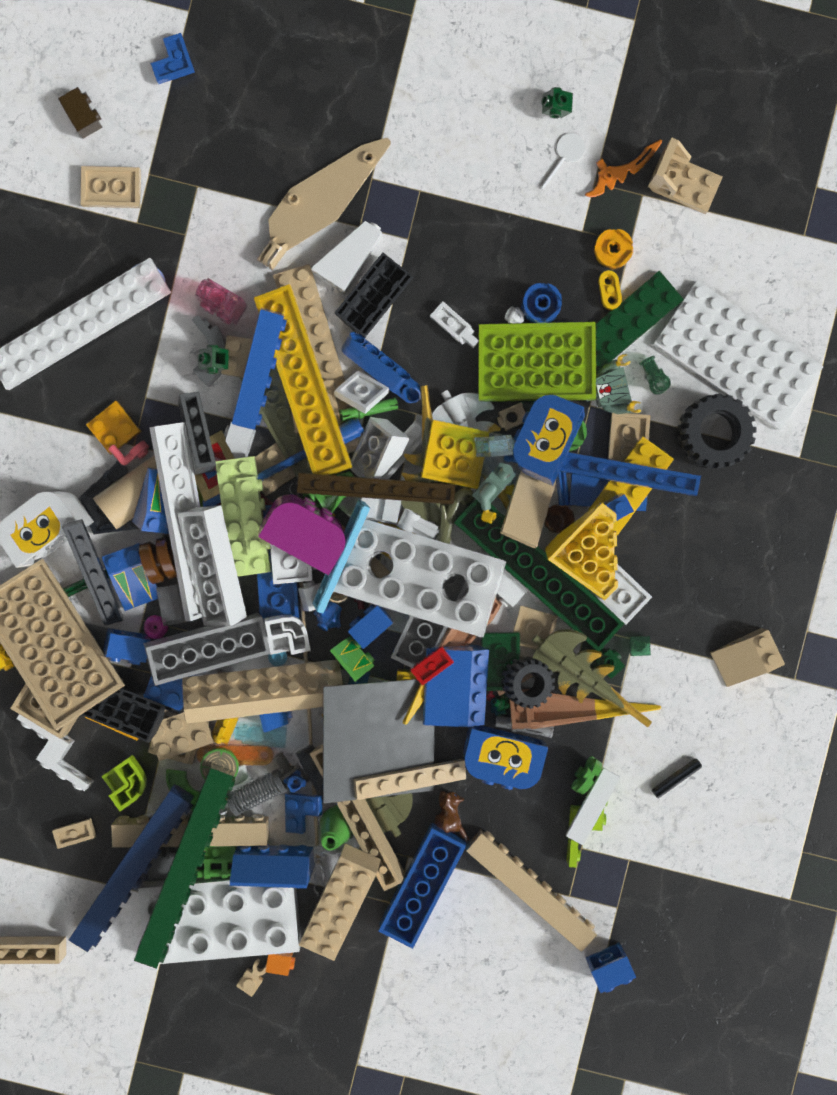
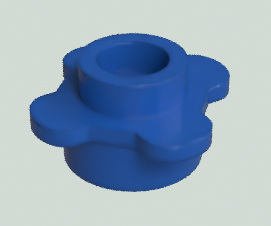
M295 770L292 775L285 776L284 783L287 784L292 793H296L297 790L305 787L307 781L301 777L299 770Z

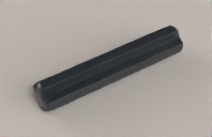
M693 759L654 787L652 793L656 798L662 797L701 769L702 764L698 759Z

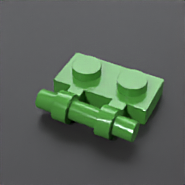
M237 846L205 847L204 870L198 871L197 878L208 880L212 877H222V879H228L231 875L229 863L233 861V854ZM222 863L221 869H212L211 866L212 864Z

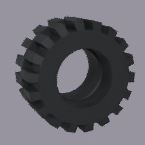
M521 656L519 660L513 659V664H507V671L503 670L502 673L505 676L501 678V683L504 684L502 689L506 692L505 695L511 701L524 708L533 709L534 706L538 708L541 706V702L545 704L547 702L546 698H551L552 693L550 692L555 688L552 685V682H555V678L551 676L553 674L552 670L548 669L549 666L529 656L526 658ZM533 672L535 675L533 687L526 692H522L521 681L523 677Z

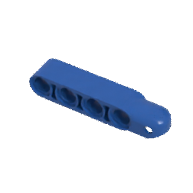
M356 332L349 334L341 347V351L377 381L389 387L390 391L396 393L404 401L416 403L421 399V385L413 380L405 369Z

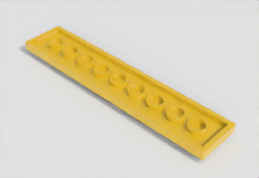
M288 284L254 297L259 313L261 308L284 314L283 319L287 320L285 330L280 331L279 339H282L279 351L275 350L274 358H277L276 366L312 473L333 475L352 468L353 466L291 285Z

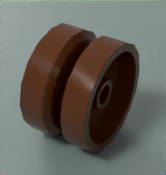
M168 536L156 539L155 545L151 541L139 545L141 563L146 576L152 584L164 581L165 575L169 579L177 577L171 541Z

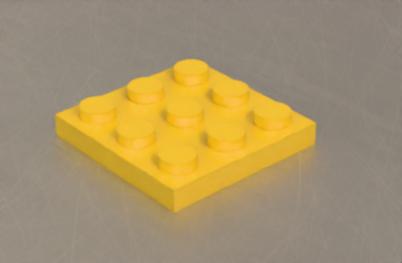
M432 420L421 478L478 489L489 432Z

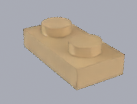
M91 818L52 830L57 849L96 837Z

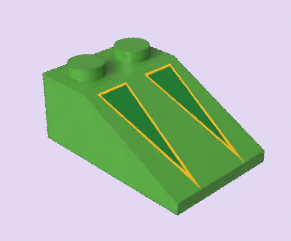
M351 636L330 650L354 681H357L375 666L373 664L374 658L369 652L364 653L358 642L354 638L352 639Z

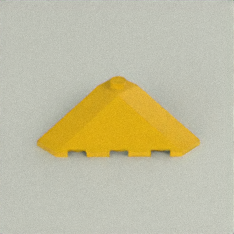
M600 502L559 533L545 547V551L549 561L605 601L618 588V580L615 579V571L618 570L617 555H614V546H617V532L614 531L616 513Z

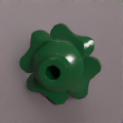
M505 694L495 696L491 700V713H495V716L506 714L510 705L509 698Z

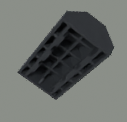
M382 252L335 311V315L353 331L366 338L410 283L413 276Z
M120 688L81 715L149 743L161 725L166 706Z

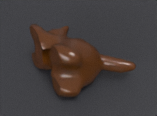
M441 791L439 804L442 812L436 815V826L445 833L459 832L462 839L469 842L470 838L461 825L457 809L459 803L464 801V798H461L454 792L445 793Z

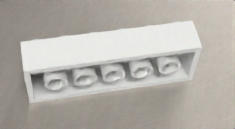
M221 505L195 507L177 513L204 626H232L247 619Z

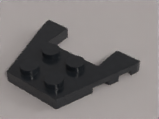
M118 460L96 483H93L78 498L94 521L89 525L93 535L139 529L132 522L133 518L116 529L93 500L96 495L111 486L113 482L129 473L126 465H122Z

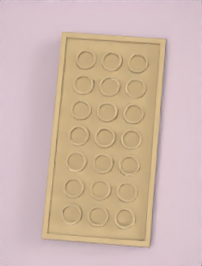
M44 559L39 560L0 585V643L55 730H59L125 686Z

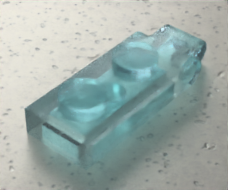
M243 724V727H235L234 739L242 740L241 743L247 745L285 748L287 728L279 727L263 732L262 725Z

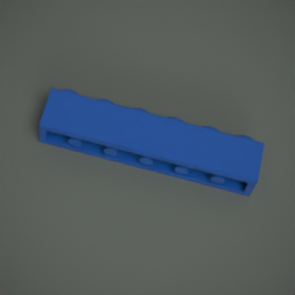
M265 308L260 310L232 420L233 425L255 430L256 425L260 426L262 414H259L260 407H265L267 396L264 395L265 388H270L272 380L269 372L270 369H275L277 358H274L275 350L279 351L282 339H279L280 331L285 330L287 320L283 319L284 314Z

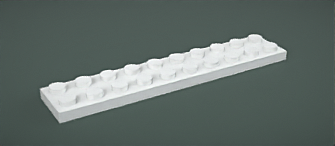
M148 258L1 347L0 380L5 389L11 390L169 295L171 291L153 260Z
M185 422L150 427V433L185 621H192L201 618L202 615L177 513L200 507L186 425Z

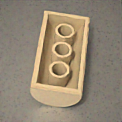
M155 455L93 498L116 529L134 518L147 468L157 469Z

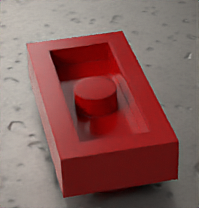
M441 645L413 666L410 671L423 686L453 664L454 660Z

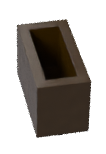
M76 87L58 98L76 131L83 139L103 128L99 122L102 118L96 108L92 110L89 105L92 101L86 91L82 93L79 87Z

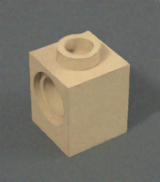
M521 403L498 413V423L501 428H505V431L524 424L522 420L525 411ZM507 414H515L517 417L516 422L510 423L507 420Z

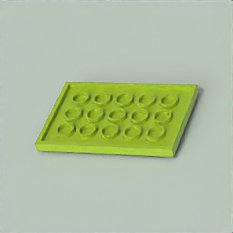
M595 322L479 324V401H536L545 395H556L566 400H596Z

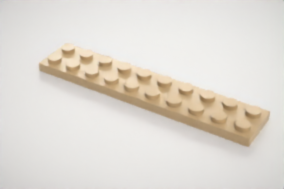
M310 264L274 274L273 277L277 289L288 284L291 285L323 381L334 380V386L337 389L345 382V378ZM337 398L339 410L352 408L351 405ZM362 434L360 437L345 444L348 453L356 451Z

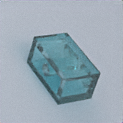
M511 435L475 437L476 457L513 455L514 441Z

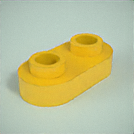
M605 271L598 279L601 301L606 309L613 310L619 307L622 302L619 278L614 271ZM605 279H609L611 284L607 285ZM608 298H613L614 303H609Z

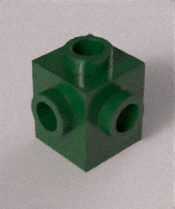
M560 87L551 88V90L543 94L541 100L542 114L558 119L572 113L573 93L563 91Z
M207 345V348L199 349L197 358L198 369L206 370L207 374H218V371L227 370L229 366V350L219 348L218 345Z
M602 648L600 650L602 652L601 657L594 660L596 664L594 668L599 665H606V661L609 659L607 665H613L614 670L606 676L612 679L625 665L620 661L621 655L615 649L606 648L604 650Z

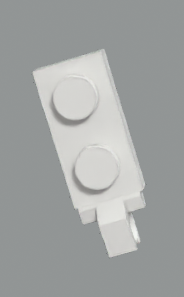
M444 302L430 315V318L462 345L465 342L472 348L477 345L479 340L472 335L474 330Z

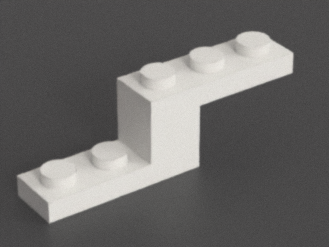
M19 714L17 719L21 721L22 726L33 729L40 738L48 739V742L36 758L40 765L55 771L59 778L70 781L74 788L83 791L87 790L94 780L62 760L75 740L67 735L59 739Z

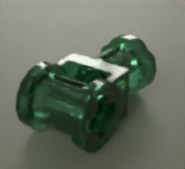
M653 355L641 361L639 365L643 367L647 374L646 379L649 383L650 391L655 395H660L669 389L671 381L665 375L662 368L659 369ZM657 383H662L663 386L658 387Z

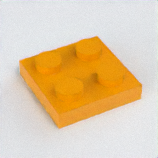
M118 401L112 403L86 424L110 455L113 454L108 449L112 445L120 449L142 432Z

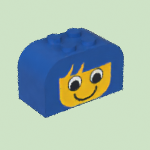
M545 395L534 402L530 412L526 411L522 422H524L522 429H518L514 437L516 442L513 453L523 473L551 486L554 485L585 417L584 407L556 395Z
M482 725L471 726L468 728L463 756L468 772L475 778L481 779L483 783L488 785H494V783L501 784V787L512 790L513 787L527 789L534 786L542 775L548 746L541 739Z

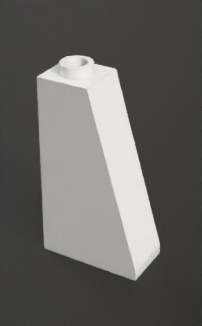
M365 221L312 267L313 274L346 294L382 238L381 228L373 222L369 224Z

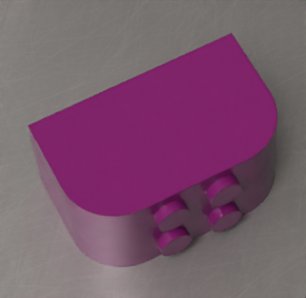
M288 494L276 499L259 527L258 537L329 575L345 548V536L341 522L332 515L333 513L325 507H322V509L315 506L316 503L305 497V499H302L299 496Z

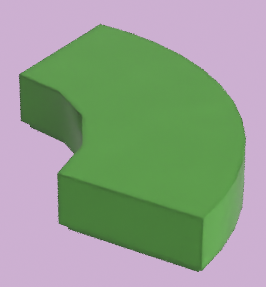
M166 769V782L169 791L176 784L192 794L194 798L191 801L193 804L191 810L193 811L200 791L195 790L189 784L187 771Z

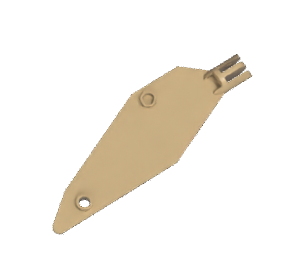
M383 138L361 145L292 187L268 219L270 241L257 260L260 263L263 262V265L271 270H274L286 251L338 220L390 147V139Z

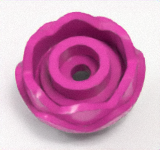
M153 615L145 621L144 631L148 637L160 639L168 631V625L164 617Z

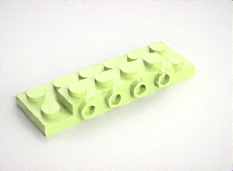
M255 456L215 461L222 512L237 576L271 572L268 550L271 549L270 543L258 537L259 527L264 520L263 510H266L265 500L261 499L260 491H263L262 480L258 479Z

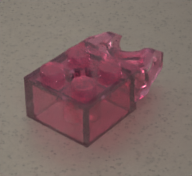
M209 278L201 281L194 295L200 302L199 306L211 315L216 313V316L227 325L231 323L237 325L247 308V304L240 296Z

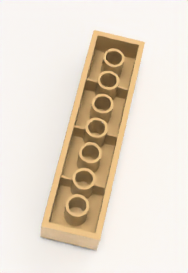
M338 660L184 677L182 678L186 724L323 707V687L343 685L340 663Z

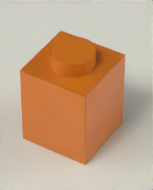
M293 952L269 954L265 972L288 976L290 969L293 970L296 958L292 957Z

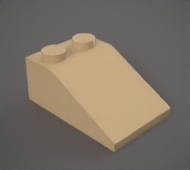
M760 628L710 652L726 687L769 673L785 665L769 630Z

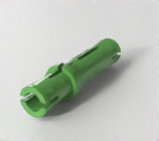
M394 397L379 401L366 414L354 407L340 409L339 414H342L340 415L342 422L355 418L363 419L364 416L397 410L398 405L395 404L398 403Z

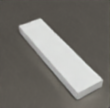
M602 767L565 834L568 838L584 845L619 782L620 776Z

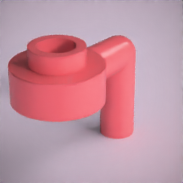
M143 440L134 446L126 456L115 445H112L108 450L125 466L133 459L145 457L149 453V445Z

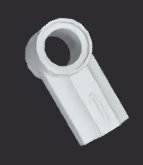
M405 508L397 523L399 528L407 532H413L430 539L434 538L438 526L421 518L420 515Z

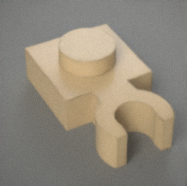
M260 959L254 962L253 971L247 968L236 987L251 997L264 979L260 975L266 973V965L263 969H259L257 966Z

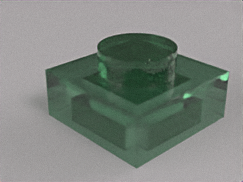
M629 636L630 656L651 655L650 636Z

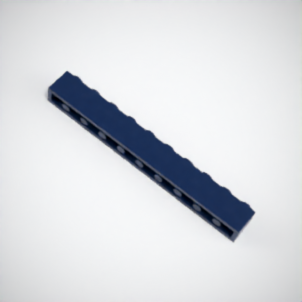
M176 784L173 785L68 941L86 952L92 946L96 948L102 939L100 934L102 931L106 933L112 924L110 919L112 917L116 919L122 910L120 907L121 903H127L132 895L130 890L138 887L142 881V878H140L141 874H147L152 866L150 863L152 858L155 860L158 858L163 850L160 848L163 843L167 845L173 836L170 833L172 829H178L183 821L181 819L183 813L187 815L193 807L191 801L194 796Z

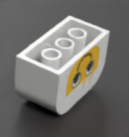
M66 491L41 492L25 499L26 503L22 506L14 507L10 511L11 514L1 521L0 544L16 568L31 566L47 557L68 541L62 529L63 524L83 519L87 527L94 521L74 494Z

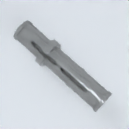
M499 715L495 721V727L511 729L512 732L520 731L549 738L553 736L554 726L532 730L531 728L512 729L511 717Z

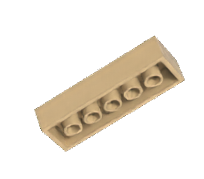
M348 844L344 845L304 930L299 946L333 961L335 960L377 874L381 859Z

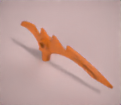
M658 140L645 147L636 159L625 165L607 167L603 159L599 160L596 163L600 169V172H598V183L593 190L585 193V196L596 197L602 195L605 185L610 190H613L617 179L620 183H623L628 171L635 174L649 161L661 145L662 140ZM652 149L651 152L646 156V158L638 165H636V163L648 152V150Z

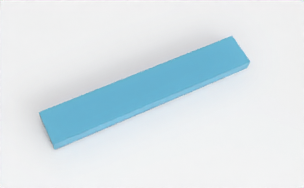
M357 501L344 530L345 548L330 574H325L312 604L319 613H324L370 510V507L364 501Z

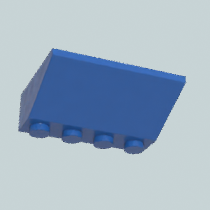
M477 644L444 647L454 660V663L425 684L423 725L457 727L484 725L489 649ZM427 648L426 657L437 648Z

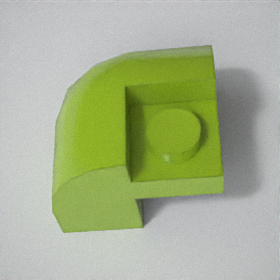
M133 755L102 776L112 791L109 797L119 811H122L136 801L144 793L147 785L145 772Z

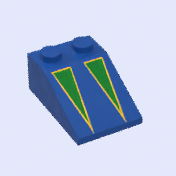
M147 468L132 522L141 531L169 534L158 471L154 468Z
M140 543L102 557L124 611L161 598L157 584H152L143 569L139 554Z

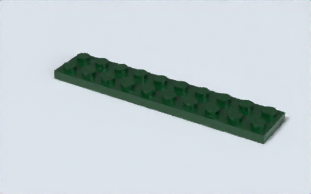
M660 270L621 302L619 307L613 309L595 324L596 373L684 300ZM535 401L518 402L522 404L526 411L530 412Z

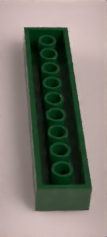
M474 499L456 519L454 524L488 555L506 561L504 569L525 586L572 630L586 635L587 639L585 641L596 651H600L625 623L576 579L549 561L546 552L539 546L532 548L500 534L505 516L492 504L489 511L496 513V519L492 520V524L484 522L481 519L484 512L481 508V503Z
M214 763L211 764L134 958L135 962L157 969L159 962H164L169 946L166 944H171L176 929L174 924H179L184 909L182 904H187L191 891L189 887L190 885L194 886L199 871L197 866L201 867L206 856L204 849L205 847L209 848L213 839V832L211 831L213 828L217 829L221 818L219 811L220 809H225L228 801L227 791H232L236 777L233 776L234 771Z

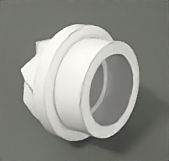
M511 306L505 315V320L508 321V324H521L524 321V313L519 307Z

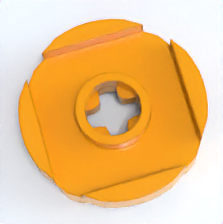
M621 229L604 231L595 243L594 254L601 265L610 269L624 266L633 255L632 238ZM616 244L618 246V253L610 252L609 245L614 246Z

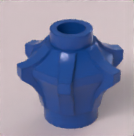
M329 601L324 613H319L315 610L313 614L319 622L317 626L324 631L331 628L339 629L341 627L340 612L342 608Z

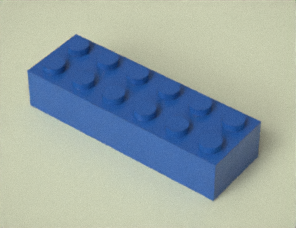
M431 822L405 872L402 882L399 884L379 923L378 931L412 949L414 948L466 848V841L451 832L445 833L436 824Z

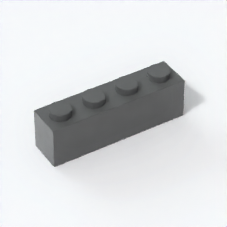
M199 391L180 394L178 406L182 422H185L194 474L213 472L216 462Z

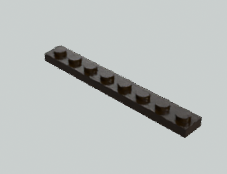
M298 473L297 493L454 504L455 485Z

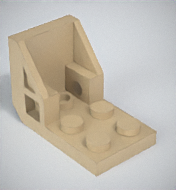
M671 138L661 154L648 187L657 194L706 214L722 180V176L690 163L691 155L679 140Z

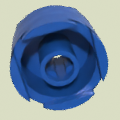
M536 283L526 291L521 303V311L524 313V318L529 323H551L561 310V294L552 284ZM542 302L545 303L544 307H543V306H541V307L538 306V303H542Z

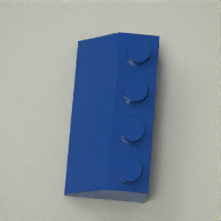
M268 844L267 846H238L233 854L230 886L307 888L315 868L313 846H288L286 844L279 846Z

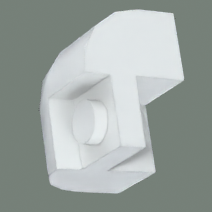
M278 615L263 619L270 655L290 651L291 655L311 651L306 628L299 618L292 615Z

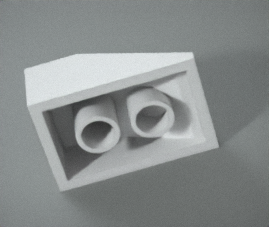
M370 417L364 430L365 432H363L352 457L351 463L353 467L350 469L358 477L380 479L402 455L409 438L389 420Z

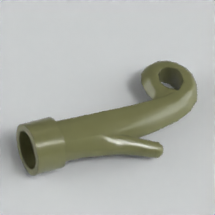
M463 488L456 492L454 504H449L447 511L443 504L440 506V529L435 540L450 544V536L459 504L469 505L474 500L472 496L474 492L471 489ZM467 494L468 497L464 500L463 496Z

